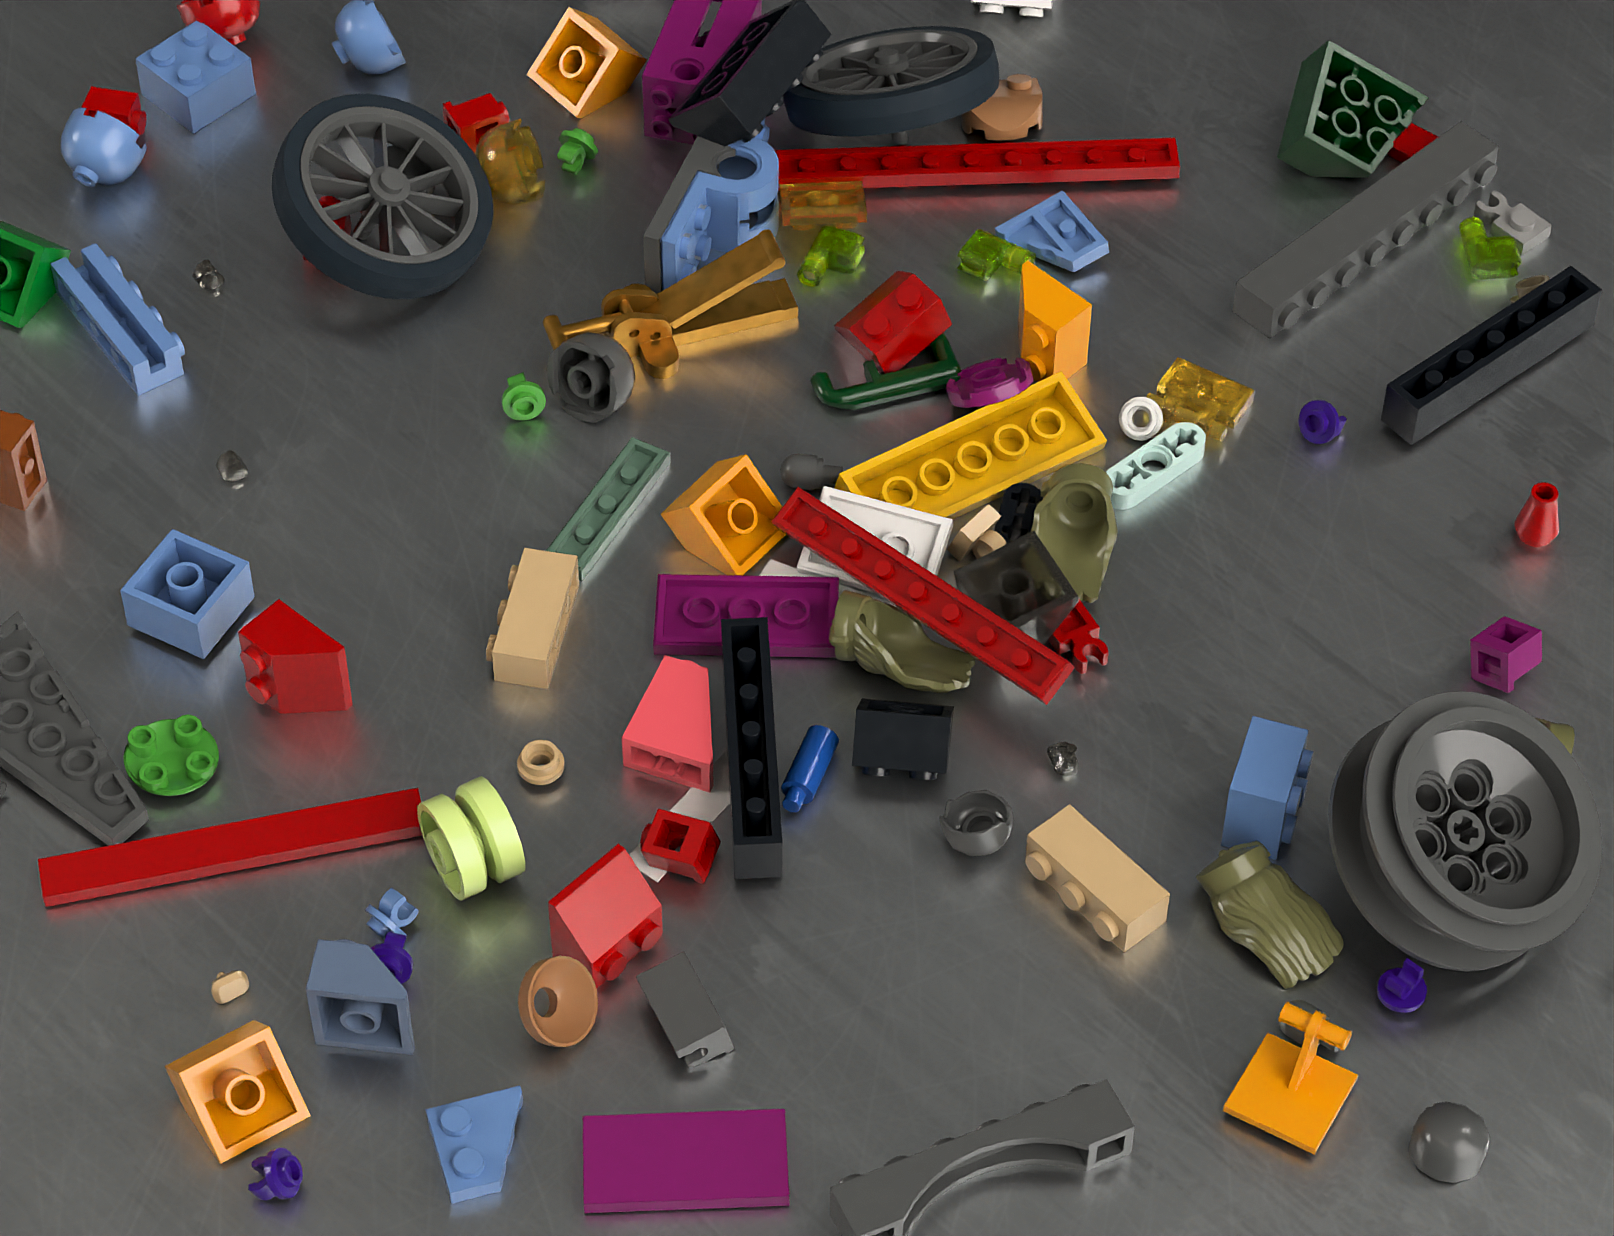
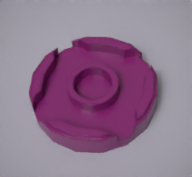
M1016 357V364H1008L1006 358H995L964 368L957 374L960 376L959 381L955 382L954 379L950 378L946 384L950 403L956 407H981L1016 396L1033 383V374L1029 362Z

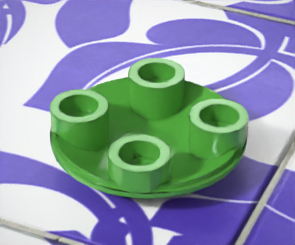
M182 715L177 719L159 720L146 726L139 725L130 730L127 736L128 743L124 751L125 770L129 778L138 787L152 794L177 796L192 792L209 781L218 766L219 750L216 741L202 727L200 719L193 715Z

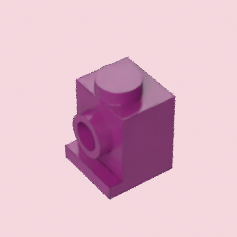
M1506 616L1493 623L1470 639L1471 679L1510 693L1514 690L1515 680L1542 662V630Z

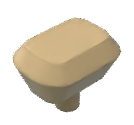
M233 970L227 974L220 972L217 974L216 979L212 981V995L218 1004H225L245 994L249 989V980L243 971Z

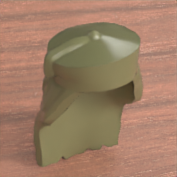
M1070 464L1056 471L1049 480L1043 482L1041 497L1044 498L1036 505L1034 511L1033 525L1023 557L1022 575L1030 585L1040 589L1044 595L1056 603L1078 596L1081 601L1088 603L1098 599L1111 552L1117 539L1118 529L1111 502L1113 483L1104 470L1090 464Z
M845 590L841 593L836 605L835 618L832 620L829 643L835 647V654L838 660L857 661L867 672L884 674L905 688L947 693L968 687L970 684L969 676L972 673L971 668L975 665L974 657L968 653L948 648L932 641L923 630L922 624L898 607L853 591Z
M1253 841L1235 845L1228 850H1221L1219 858L1196 875V879L1210 896L1213 911L1222 931L1232 941L1245 946L1261 959L1284 990L1294 987L1298 980L1304 981L1309 979L1310 974L1317 976L1330 967L1334 962L1333 956L1340 954L1344 942L1340 932L1335 928L1324 908L1314 898L1299 888L1281 866L1271 863L1268 858L1271 854L1262 843Z

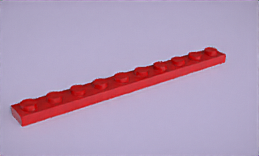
M1176 138L775 150L779 159L778 191L1179 178L1180 172Z

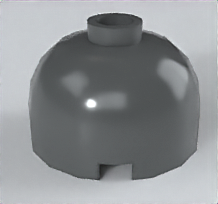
M589 332L580 334L562 342L558 348L552 351L548 358L546 372L552 393L559 392L561 398L566 402L561 407L569 415L580 421L591 423L601 421L616 413L631 396L635 382L633 362L626 349L617 340L608 335Z

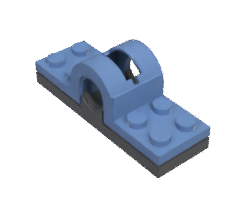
M765 118L761 122L763 126L762 131L746 143L739 140L730 145L722 146L697 136L643 235L645 285L650 287L656 294L697 271L700 260L706 261L710 249L728 253L766 229L771 230L773 236H776L779 229V198L777 195L779 189V159L775 150L768 144L770 128L765 126ZM749 213H754L757 217V222L753 227L749 228L748 222L739 224V221L749 220Z

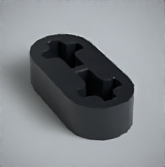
M1017 483L1007 488L1003 495L999 510L1001 517L995 524L994 531L999 533L1006 541V545L998 551V555L1004 559L1021 560L1024 557L1033 525L1034 511L1036 505L1043 499L1040 489L1029 483ZM1020 503H1027L1024 513L1017 512V507H1019ZM1013 530L1020 531V536L1017 537L1016 541L1009 540Z

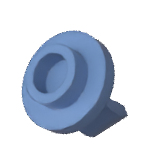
M391 888L382 896L379 910L370 904L365 909L371 916L366 925L384 940L388 931L407 936L400 928L409 925L416 918L419 910L407 902L403 895Z

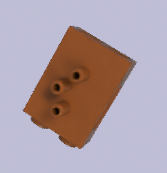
M0 410V503L25 511L47 482L34 421L24 418L20 413H8Z

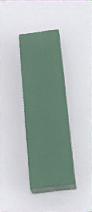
M631 437L546 551L578 556L579 580L583 581L671 463L670 452Z

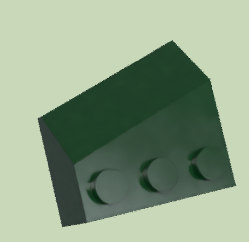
M1328 40L1301 63L1277 158L1311 177L1368 178L1393 147V141L1407 128L1413 120L1412 117L1416 111L1424 105L1429 97Z

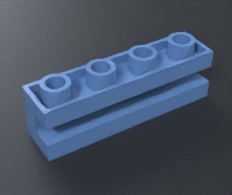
M95 243L81 249L84 265L76 269L66 257L51 263L57 295L138 396L184 375L181 356L185 355V350L179 336L174 331L169 333L165 329L157 309L154 306L148 307L144 303L138 286L132 280L126 281L117 260L112 255L107 257Z

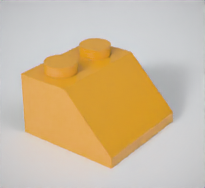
M568 7L526 75L575 117L582 119L626 94L647 59L598 18Z
M1027 260L1022 264L1018 315L1019 357L1029 362L1034 381L1039 382L1060 371L1068 379L1087 365L1092 304Z
M747 454L717 461L661 513V516L685 550L725 575L743 576L786 535L771 523L783 506Z
M252 1020L164 1066L186 1113L219 1163L231 1159L311 1116L270 1027L258 1021Z

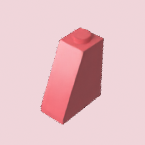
M664 656L621 737L623 766L710 793L713 787V759L708 668L690 660H680L671 656Z

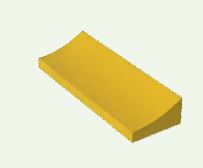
M1060 371L1030 385L1016 396L984 406L839 473L834 488L954 520L1002 497L1006 489L1014 484H1030L1058 471L1062 467L1073 464L1104 449L1107 439L1063 372Z

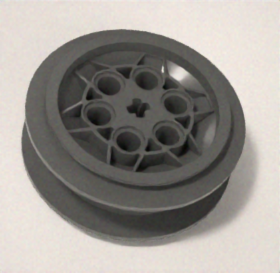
M1467 691L1444 692L1423 698L1402 710L1392 720L1381 724L1363 736L1350 749L1342 761L1333 782L1328 808L1329 838L1333 857L1347 892L1366 920L1385 939L1404 953L1424 963L1454 971H1482L1498 967L1516 959L1529 949L1545 944L1564 933L1581 916L1591 900L1597 885L1602 859L1601 827L1591 790L1576 761L1560 740L1539 720L1507 701L1494 696Z

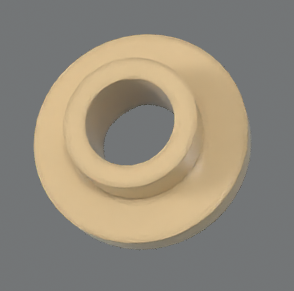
M532 741L523 748L518 756L517 768L519 775L525 781L535 785L552 783L564 771L563 754L550 741Z

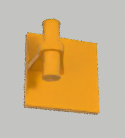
M1287 1001L1280 1012L1278 1021L1305 1032L1302 1047L1300 1048L1267 1032L1224 1104L1223 1111L1307 1152L1315 1154L1358 1078V1074L1317 1056L1319 1039L1344 1051L1349 1043L1352 1031L1327 1021L1326 1015L1317 1010L1314 1014H1311Z

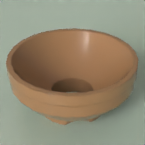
M554 956L540 960L532 965L521 982L518 994L519 1014L525 1029L537 1042L552 1047L572 1046L587 1036L596 1019L598 995L592 975L582 963L568 956ZM540 988L545 990L549 997V1009L543 1017L536 1012L534 1007V997Z

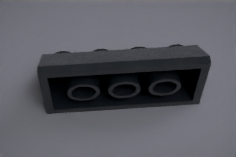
M805 0L790 1L751 20L668 121L676 128L722 146L730 145L739 140H742L744 143L752 140L762 131L763 126L761 122L763 119L772 115L782 106L784 101L781 97L784 93L792 90L803 80L804 76L801 72L805 67L812 65L823 55L824 51L821 48L832 34Z

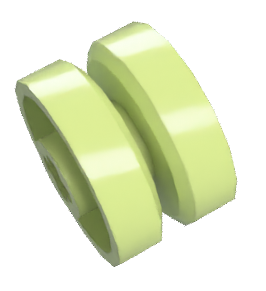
M480 776L460 785L456 789L455 801L444 794H439L421 802L417 806L418 821L428 852L445 885L454 897L460 901L483 892L487 886V875L495 881L503 883L525 871V856L515 824L497 790L486 778Z

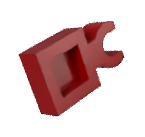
M1078 596L1037 611V625L1058 655L1071 650L1073 653L1072 664L1077 672L1080 674L1087 672L1088 660L1085 656L1096 657L1102 666L1107 664L1108 647L1099 639L1100 627Z

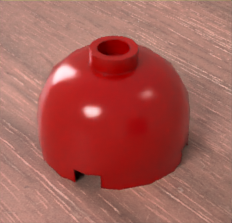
M184 0L181 4L176 5L186 27L195 21L204 23L232 45L246 40L244 32L255 25L260 13L259 0Z

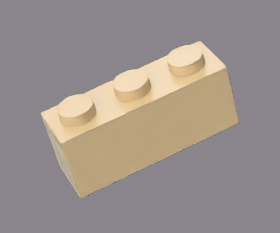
M524 548L519 565H512L508 579L510 595L508 600L502 599L497 615V625L500 627L497 635H490L486 650V660L493 662L494 681L543 689L549 688L579 588L578 556Z
M1070 804L1027 834L1025 863L1032 875L1038 880H1045L1059 893L1062 901L1068 908L1073 911L1078 910L1093 924L1095 931L1102 939L1112 941L1124 953L1166 922L1170 893Z

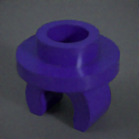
M1314 400L1305 404L1298 418L1302 435L1314 444L1327 443L1335 436L1340 435L1347 421L1345 416L1339 417L1336 409L1324 400Z
M388 931L384 943L377 944L371 947V949L395 978L403 984L411 977L414 967L412 957L403 949L407 936Z
M1406 958L1402 968H1393L1384 972L1379 978L1377 985V995L1381 1003L1388 1009L1400 1013H1408L1420 1008L1427 994V986L1422 978L1424 969Z
M283 1147L272 1149L266 1156L252 1161L251 1167L260 1175L265 1176L261 1181L249 1184L248 1190L257 1198L269 1200L276 1196L284 1200L292 1198L298 1193L303 1178V1171L299 1160L290 1151Z

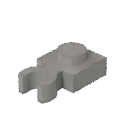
M1492 191L1490 193L1489 206H1486L1481 201L1476 202L1475 218L1482 223L1492 224L1490 234L1506 246L1512 248L1520 256L1550 236L1552 225L1522 203L1513 208L1507 205L1506 197L1500 192Z

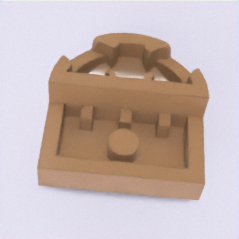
M1014 74L1008 76L1005 80H999V87L992 97L978 107L961 114V128L967 134L973 133V130H984L987 140L1002 141L1025 138L1028 135V128L1032 126L1038 130L1042 128V90L1037 78H1031L1025 74Z

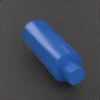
M813 725L808 728L781 786L782 793L785 795L782 805L786 810L794 813L799 812L802 804L812 802L839 744L837 734L831 729L821 725Z

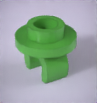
M574 128L572 131L564 130L559 136L562 146L557 158L564 161L561 168L577 175L583 166L584 159H594L596 157L598 148L594 144L595 140L589 133L578 128Z
M524 372L507 378L509 387L502 395L504 412L510 418L520 421L530 420L538 416L546 404L543 389L536 383L526 381Z

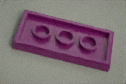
M658 574L653 639L654 655L722 656L721 619L768 617L770 657L836 658L835 647L829 643V635L839 599V577Z
M785 1109L583 1116L584 1213L789 1206Z

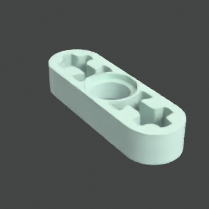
M1189 422L1176 423L1109 468L1106 473L1113 483L1111 497L1113 508L1126 510L1135 507L1200 462L1204 456L1206 435L1202 428ZM1149 460H1156L1163 463L1165 468L1160 471H1150L1144 468L1142 464Z

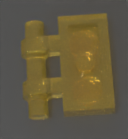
M1177 357L1158 382L1156 395L1150 392L1146 397L1154 400L1160 406L1163 413V422L1170 424L1172 421L1196 424L1205 432L1206 438L1210 437L1222 442L1227 435L1228 427L1234 429L1253 403L1255 390Z

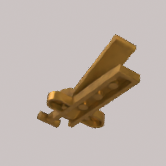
M766 229L658 294L644 284H630L623 289H616L605 295L601 303L602 316L561 325L557 315H549L543 319L542 323L553 350L558 348L562 342L583 333L608 335L617 340L626 349L630 358L640 356L645 370L650 376L658 379H667L674 376L679 370L677 346L798 318V305L785 278L752 284L771 272L781 269L786 263L772 231Z

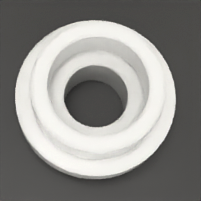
M1135 397L1128 400L1121 408L1119 424L1122 431L1128 437L1140 441L1148 440L1160 431L1163 424V413L1160 406L1154 400L1147 397ZM1139 410H1144L1149 415V422L1144 427H1139L1134 422V415Z

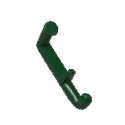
M942 333L929 344L937 362L879 375L874 361L871 360L865 361L863 364L866 383L834 390L829 375L825 372L815 373L810 382L816 396L826 405L856 410L945 389L950 378L954 379L955 382L960 380V376L957 374L961 372V368L947 337Z

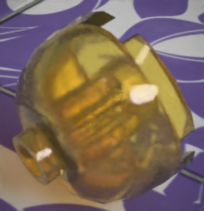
M521 119L507 121L489 129L480 137L475 150V155L479 160L481 168L488 178L492 198L510 205L539 200L543 197L545 190V180L537 183L536 170L544 168L538 143L528 125L520 127L523 121Z

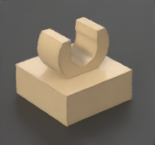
M987 504L959 530L947 550L959 562L969 552L973 551L975 557L987 566L998 556V551L1006 545L1005 539L999 533L992 530L1001 515Z

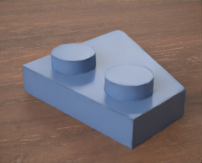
M1063 190L995 228L996 239L1000 243L1072 272H1076L1109 253L1108 241Z
M520 1085L426 1109L428 1125L451 1204L501 1191L506 1173V1159L511 1153L515 1137L514 1127L518 1111L521 1110L523 1104Z

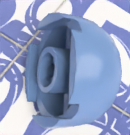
M352 0L342 8L335 22L338 40L332 42V45L341 62L345 64L351 61L358 71L368 75L383 74L405 64L406 60L400 53L401 50L383 16L374 5V0Z
M86 108L74 109L66 122L61 137V153L66 164L74 171L73 177L80 183L90 187H94L96 183L100 185L118 184L131 177L140 165L147 150L145 143L141 147L136 143L139 135L125 123L106 113L97 111L95 117L83 115Z

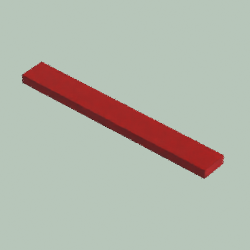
M800 487L796 488L771 522L778 530L1046 705H1048L1075 668L1062 656Z
M412 788L38 859L45 907L422 836L417 815V806L421 803L418 788Z

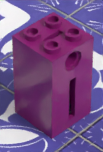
M674 0L642 74L644 136L690 145L694 144L697 135L672 126L668 119L751 20L762 15V0ZM712 1L721 2L711 30L704 32L701 37L698 36Z

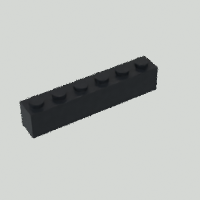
M1569 266L1388 383L1381 421L1409 444L1413 445L1594 326L1602 289L1574 267Z
M768 617L721 619L734 879L782 877V829Z

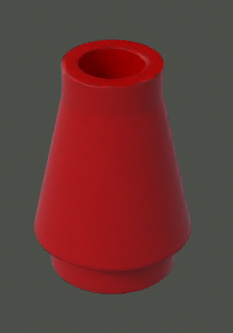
M1540 482L1532 487L1529 498L1515 520V529L1518 537L1523 543L1532 547L1548 545L1559 533L1557 503L1559 493L1557 488L1550 483Z

